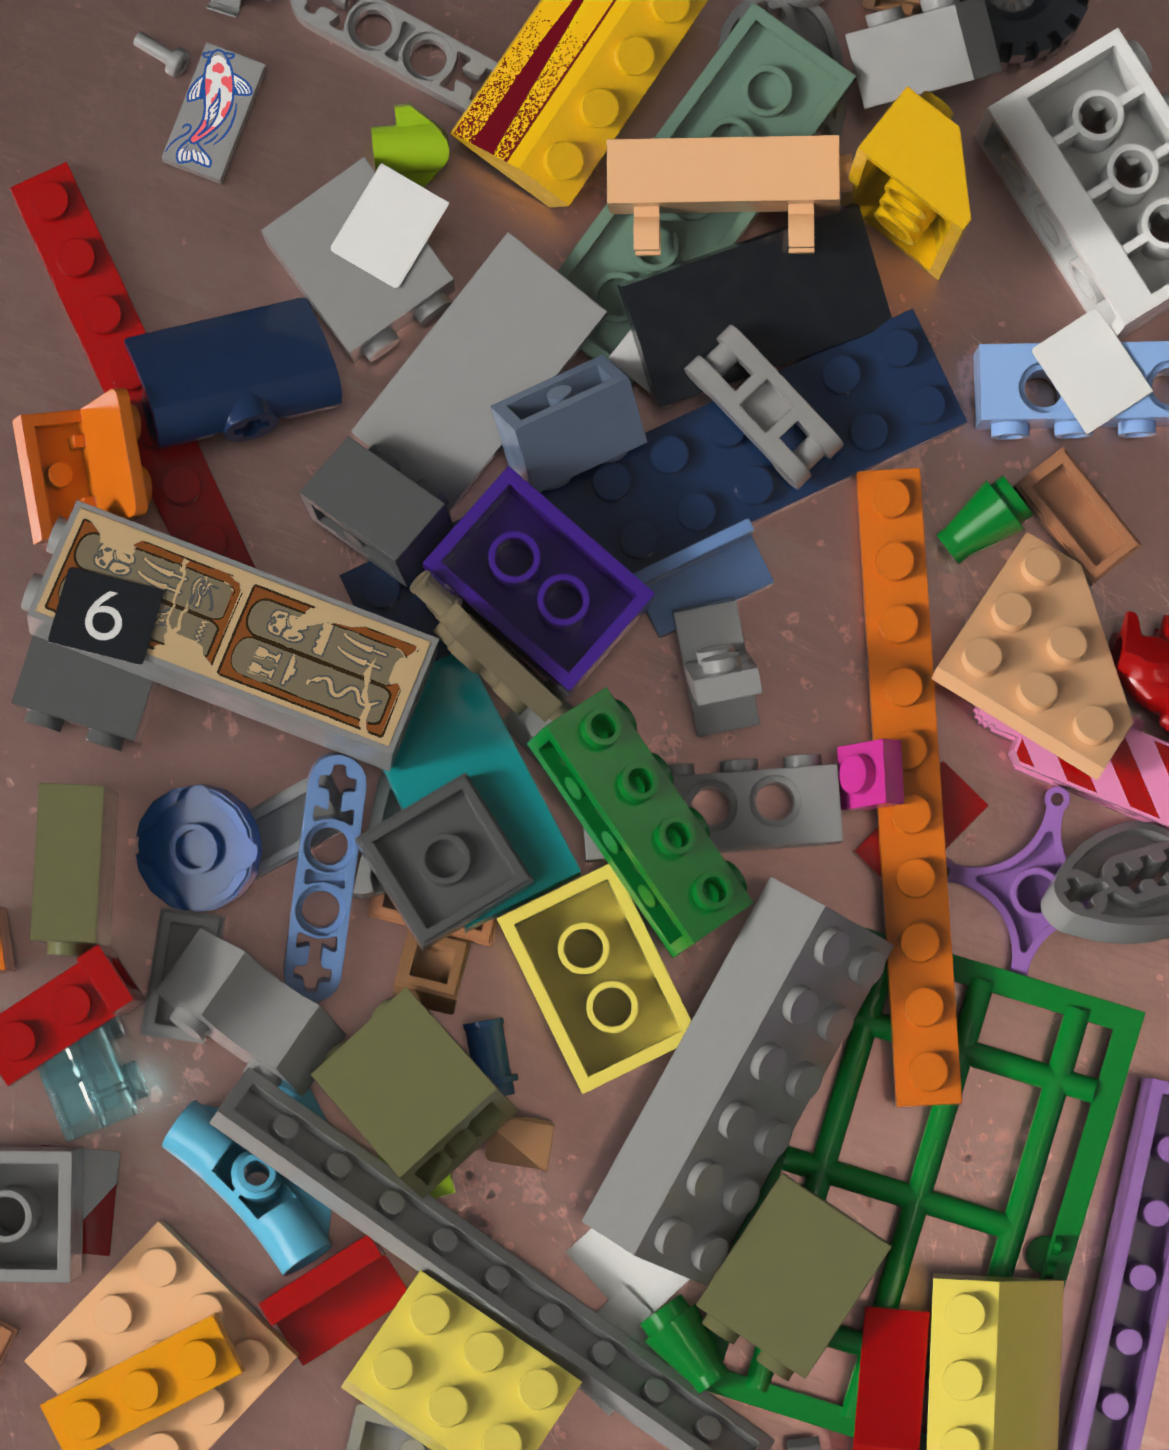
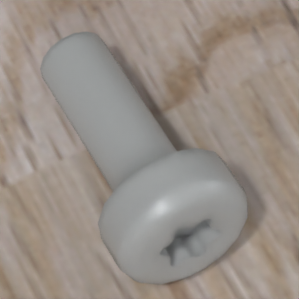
M142 31L134 38L133 45L166 64L165 72L170 76L176 78L187 68L190 61V53L185 49L178 47L173 51Z

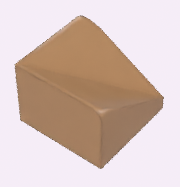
M513 1115L487 1139L486 1159L491 1162L540 1169L547 1172L555 1124H552L551 1120Z

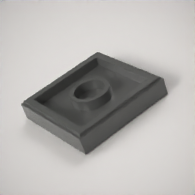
M466 772L355 838L356 845L422 951H425L534 885V879Z

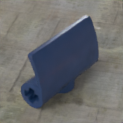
M301 297L140 334L124 340V346L143 387L142 407L149 437L156 450L211 438L214 434L221 432L224 433L225 439L231 442L249 441L272 431L278 425L280 418L290 419L340 407L342 404V388L336 364L321 326L306 298Z

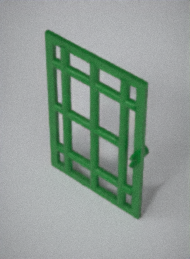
M865 928L885 940V933ZM952 954L954 982L967 985L957 1020L961 1092L963 1093L970 1067L1042 1088L1005 1212L934 1191L959 1105L931 1107L909 1183L838 1161L874 1039L878 1038L892 1043L890 1015L882 1013L889 992L886 960L881 977L873 984L854 1018L853 1027L847 1039L814 1152L811 1153L788 1144L785 1151L778 1157L763 1184L756 1205L746 1215L735 1235L730 1252L779 1179L782 1170L805 1177L804 1187L825 1201L831 1185L901 1207L891 1241L893 1247L887 1254L872 1306L899 1308L926 1215L996 1236L997 1240L986 1276L1013 1277L1066 1096L1091 1103L1052 1237L1047 1235L1038 1236L1029 1243L1026 1249L1027 1262L1034 1271L1041 1274L1039 1279L1064 1280L1065 1287L1146 1012ZM992 993L1063 1015L1049 1064L978 1042ZM1088 1022L1113 1030L1098 1079L1074 1072ZM841 1325L827 1346L857 1356L842 1406L772 1384L774 1373L756 1360L761 1352V1349L755 1346L747 1375L729 1370L726 1375L705 1391L854 1438L863 1331ZM708 1329L724 1363L730 1342ZM927 1351L925 1378L929 1379L930 1352ZM921 1431L919 1450H926L927 1432Z

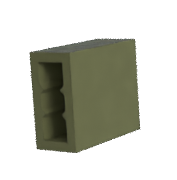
M39 783L30 940L47 943V955L79 957L93 948L94 945L111 946L119 793L106 786Z
M407 987L395 997L382 1002L372 1013L371 1019L347 1041L334 1046L325 1056L323 1063L310 1074L396 1175L422 1199L519 1111Z
M781 1174L697 1302L696 1306L707 1313L702 1324L732 1344H735L739 1336H742L760 1348L761 1352L756 1360L784 1380L789 1381L794 1372L806 1379L893 1245L788 1175Z

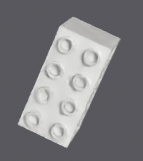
M1116 28L989 106L974 137L1085 312L1088 313L1094 308L1099 309L1117 338L1121 340L1169 310V93L1161 95L1148 75L1152 72V65L1141 45L1134 39L1127 42L1120 29ZM1082 125L1091 127L1097 134L1087 131ZM1116 178L1125 180L1132 188L1123 186ZM1150 230L1161 234L1166 242L1157 240Z

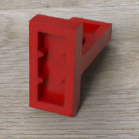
M99 944L76 958L78 963L0 1013V1076L8 1087L31 1074L117 1016L126 1015L146 1002L145 997L112 947Z

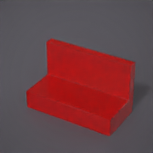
M364 1235L263 1299L258 1305L271 1326L277 1324L287 1342L299 1353L297 1358L302 1366L394 1309L408 1288L381 1245L368 1235Z

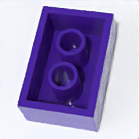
M509 466L422 563L425 571L429 570L452 594H458L462 597V604L542 675L552 681L569 698L654 603L656 594Z

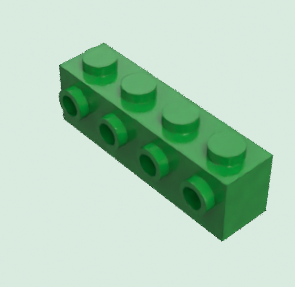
M607 687L547 724L527 743L672 958L754 903L747 893V884L740 870L732 862L724 860L711 841L710 829L704 817L695 808L688 807L673 785V775L667 763L659 755L651 753L637 732V723L632 712L622 701L614 699Z

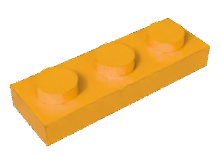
M215 1312L48 1399L39 1406L62 1450H96L242 1374L245 1368Z

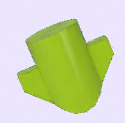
M411 103L394 104L396 125L371 127L375 171H377L382 163L424 188L437 172L445 166L449 159L450 148L447 132L439 123L432 120Z

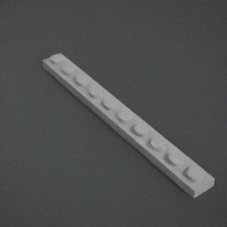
M250 1067L247 1068L209 1122L212 1126L418 1272L421 1270L581 1380L580 1386L668 1449L771 1450L775 1440L707 1391L704 1390L698 1394L693 1386L669 1364L428 1194L422 1199L387 1164Z

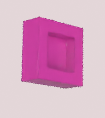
M878 739L837 747L841 811L859 812L904 804L901 740Z

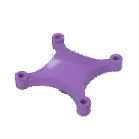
M1053 786L1046 792V811L1043 822L1034 838L1014 856L987 866H964L956 864L952 859L946 857V866L950 870V873L947 875L948 883H958L974 889L987 898L1001 914L1008 928L1012 944L1010 971L1024 976L1028 975L1030 963L1039 946L1057 930L1044 917L1041 910V899L1053 877L1067 859L1062 843L1061 824L1064 810L1070 803V794L1062 786ZM1055 793H1060L1064 798L1063 802L1059 805L1054 804L1051 800L1052 795ZM1089 901L1082 902L1084 907Z

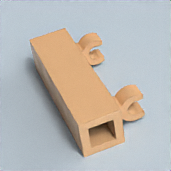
M839 135L607 139V205L610 214H634L635 256H661L660 214L788 211L789 254H814V211H839L840 193L853 191V184L848 180L852 167V154H839Z

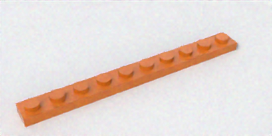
M920 468L858 471L856 474L872 741L878 739L901 740L904 804L877 809L885 940L895 945L887 958L896 1108L961 1105L962 1092L934 680L931 679L934 670Z

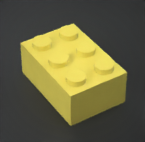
M609 864L497 918L582 1094L677 1048L691 1023V1018L630 894Z
M420 1270L341 1388L431 1450H538L582 1381Z

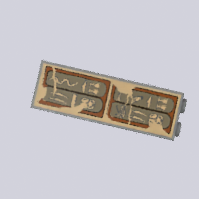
M78 500L69 519L62 516L57 519L46 547V552L53 554L44 576L34 573L28 583L21 604V609L28 611L27 620L31 635L48 641L66 575L70 567L160 589L163 591V596L142 665L66 646L63 647L383 770L391 771L435 662L439 638Z

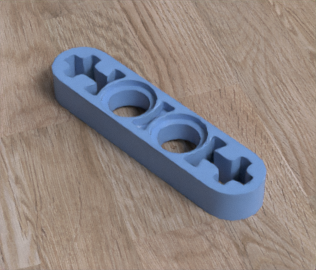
M331 752L319 757L312 765L308 775L283 963L286 985L313 1002H320L330 997L337 990L342 977L359 849L355 843V838L361 834L367 789L366 775L360 763L355 758L339 752ZM334 765H344L347 777L356 779L354 789H343L340 800L341 812L353 810L352 821L350 822L334 815L313 817L316 805L328 810L329 789L324 785H319V779L321 775H331ZM332 827L338 829L347 838L348 847L346 853L340 860L334 863L319 861L313 856L310 849L312 837L323 828ZM315 891L329 892L339 902L337 917L333 922L325 926L310 924L302 914L304 900ZM299 932L316 939L336 937V944L333 948L326 944H321V966L325 969H330L331 972L329 978H318L316 988L305 987L303 976L294 974L295 966L307 964L310 950L309 941L296 943Z

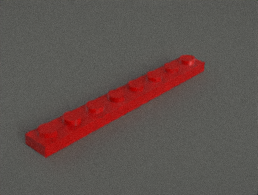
M67 161L10 187L13 198L103 392L106 393L110 389L126 388L130 397V403L134 404L139 411L141 434L137 443L141 466H144L150 474L152 497L170 536L256 568L198 442L194 441L161 450H156L151 442L143 414V387L124 346L126 338L147 332Z

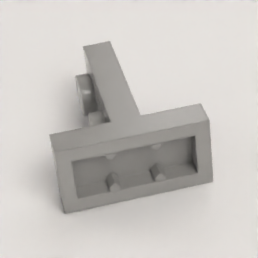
M732 597L673 609L675 630L697 736L700 737L759 725L760 720L755 695L761 694L763 691L758 667L745 648L736 599Z

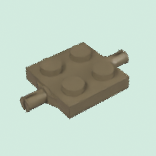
M429 570L422 572L416 577L410 586V591L416 594L435 615L436 619L440 621L432 631L448 646L447 649L472 673L476 674L478 672L493 687L492 690L519 716L529 707L544 722L549 718L553 721L574 708L556 690V685L552 681L544 682L532 668L462 604V597L458 594H452Z

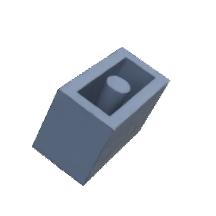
M600 355L490 406L509 467L538 492L560 488L566 485L572 477L599 464L616 462L622 459L628 451L647 443L629 377L604 355Z

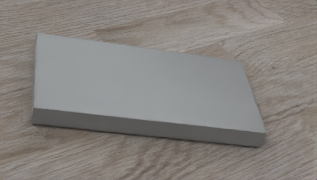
M507 232L351 432L369 447L375 444L388 452L400 465V472L416 483L420 478H424L435 485L449 500V504L446 506L447 510L452 511L503 447L490 406L561 374L609 312L514 235Z

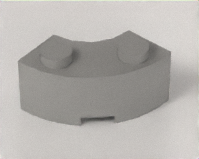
M201 928L156 990L175 1009L169 1018L183 1031L199 1040L205 1034L222 1047L247 1063L243 1072L250 1067L275 1086L279 1087L282 1085L301 1097L305 1095L315 1080L310 1074L323 1063L327 1053L334 1046L341 1043L346 1035L320 1005L277 979L246 951Z

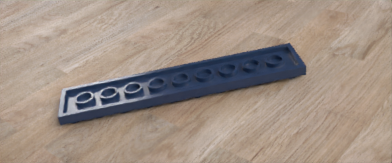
M912 308L888 319L868 335L822 350L778 371L844 443V446L831 459L824 456L809 470L812 477L798 490L792 487L779 474L767 457L721 408L712 401L646 432L647 443L628 451L622 459L616 462L599 464L572 477L566 485L560 488L543 490L539 493L634 574L749 518L753 525L856 477L858 471L871 470L963 427L968 421ZM796 423L780 437L791 451L807 438ZM461 519L452 522L454 527ZM371 561L339 575L353 606L439 638L432 630L440 621L436 619L426 604L410 591L412 582L408 587L404 586ZM424 568L421 570V572H420L417 576H419L422 572L425 571ZM440 638L435 662L452 654L447 649L448 646Z

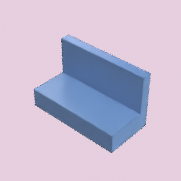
M749 518L634 573L639 580L656 593L654 603L646 610V613L659 639L676 631L672 614L673 609L732 597L738 602L773 585L774 580L752 537L754 528Z

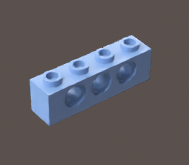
M1169 341L1121 342L1151 388L1154 378L1169 376ZM1040 343L979 344L973 354L975 430L991 429V438L998 440L1024 439L1029 437V429L1054 428L1055 437L1061 439H1078L1093 436V431L1089 434L1085 433L1056 388L1057 400L1050 407L1036 406L1027 398L1025 383L1028 380L1043 378L1053 385L1032 353V349ZM1152 392L1098 428L1118 427V436L1124 438L1155 436L1156 427H1169V405L1160 402Z

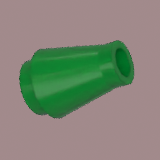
M1002 475L992 484L985 480L950 523L936 535L958 564H960L968 557L1024 531L1025 529L1022 524L1034 514Z
M679 1294L639 1325L649 1337L644 1342L682 1375L696 1392L700 1394L726 1375L729 1369L723 1363L707 1327L702 1324L703 1318L696 1303L690 1306L682 1294Z

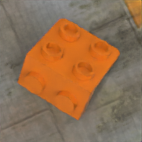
M126 388L110 389L81 409L23 414L12 420L34 545L48 543L57 519L60 516L69 519L77 500L130 521H134L147 513L148 504L152 498V482L148 470L141 466L137 443L141 434L139 411L134 404L130 403V397Z

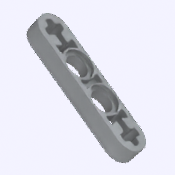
M290 0L292 11L297 21L308 30L462 114L472 102L473 92L471 87L456 79L453 91L444 88L454 77L458 60L462 59L467 62L462 68L463 76L476 83L483 82L497 65V62L385 0H354L357 3L348 12L343 31L335 28L340 23L339 15L332 10L320 7L313 14L308 12V0ZM330 0L335 6L347 11L349 0ZM370 14L384 16L392 26L390 37L378 46L366 45L356 36L355 30L358 22ZM424 44H433L440 47L447 57L445 67L433 76L418 74L410 64L412 53L416 48Z

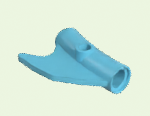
M282 1085L278 1087L328 1123L310 1088L301 1097ZM197 1100L192 1101L170 1128L162 1143V1147L195 1172L234 1210L262 1244L283 1276L299 1271L325 1254L333 1245L328 1238L331 1209L212 1126L209 1122L219 1108L203 1105ZM255 1172L264 1173L268 1177L265 1183L257 1186L251 1185L246 1179Z

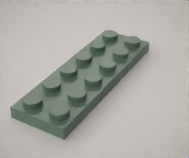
M753 2L655 138L816 136L856 81V75ZM606 204L558 270L564 277L609 312L580 350L592 359L600 355L609 358L631 328L617 286L618 284L738 243L760 212L660 214L661 256H635L634 214H610ZM629 377L631 387H633L636 381Z

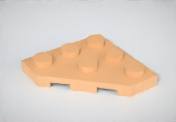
M1026 532L937 666L931 679L1095 780H1098L1132 726L1133 719L1082 565L1029 532Z

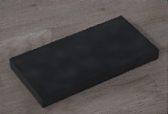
M854 203L840 207L839 211H828L814 216V254H789L788 226L617 285L654 405L659 408L703 393L689 378L684 368L698 355L705 358L719 345L716 338L729 325L736 327L773 367H777L868 335L892 318L859 204ZM736 363L722 378L729 384L751 375L740 364Z

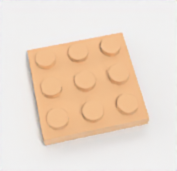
M161 1219L24 1362L57 1394H60L216 1312L245 1371L108 1443L114 1450H208L299 1356V1353Z

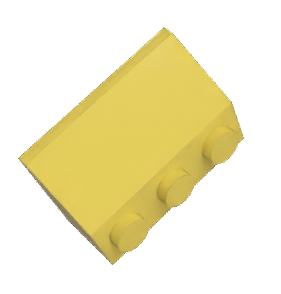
M933 1273L926 1450H1058L1064 1280Z

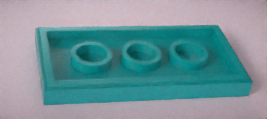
M453 654L434 662L391 771L381 770L402 810L466 772L534 879V885L464 926L463 929L466 933L580 876L581 870L478 673H472Z

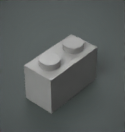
M919 0L923 13L905 17L902 5L865 15L868 28L845 34L864 109L896 101L907 86L919 95L923 91L930 92L1002 71L985 1Z

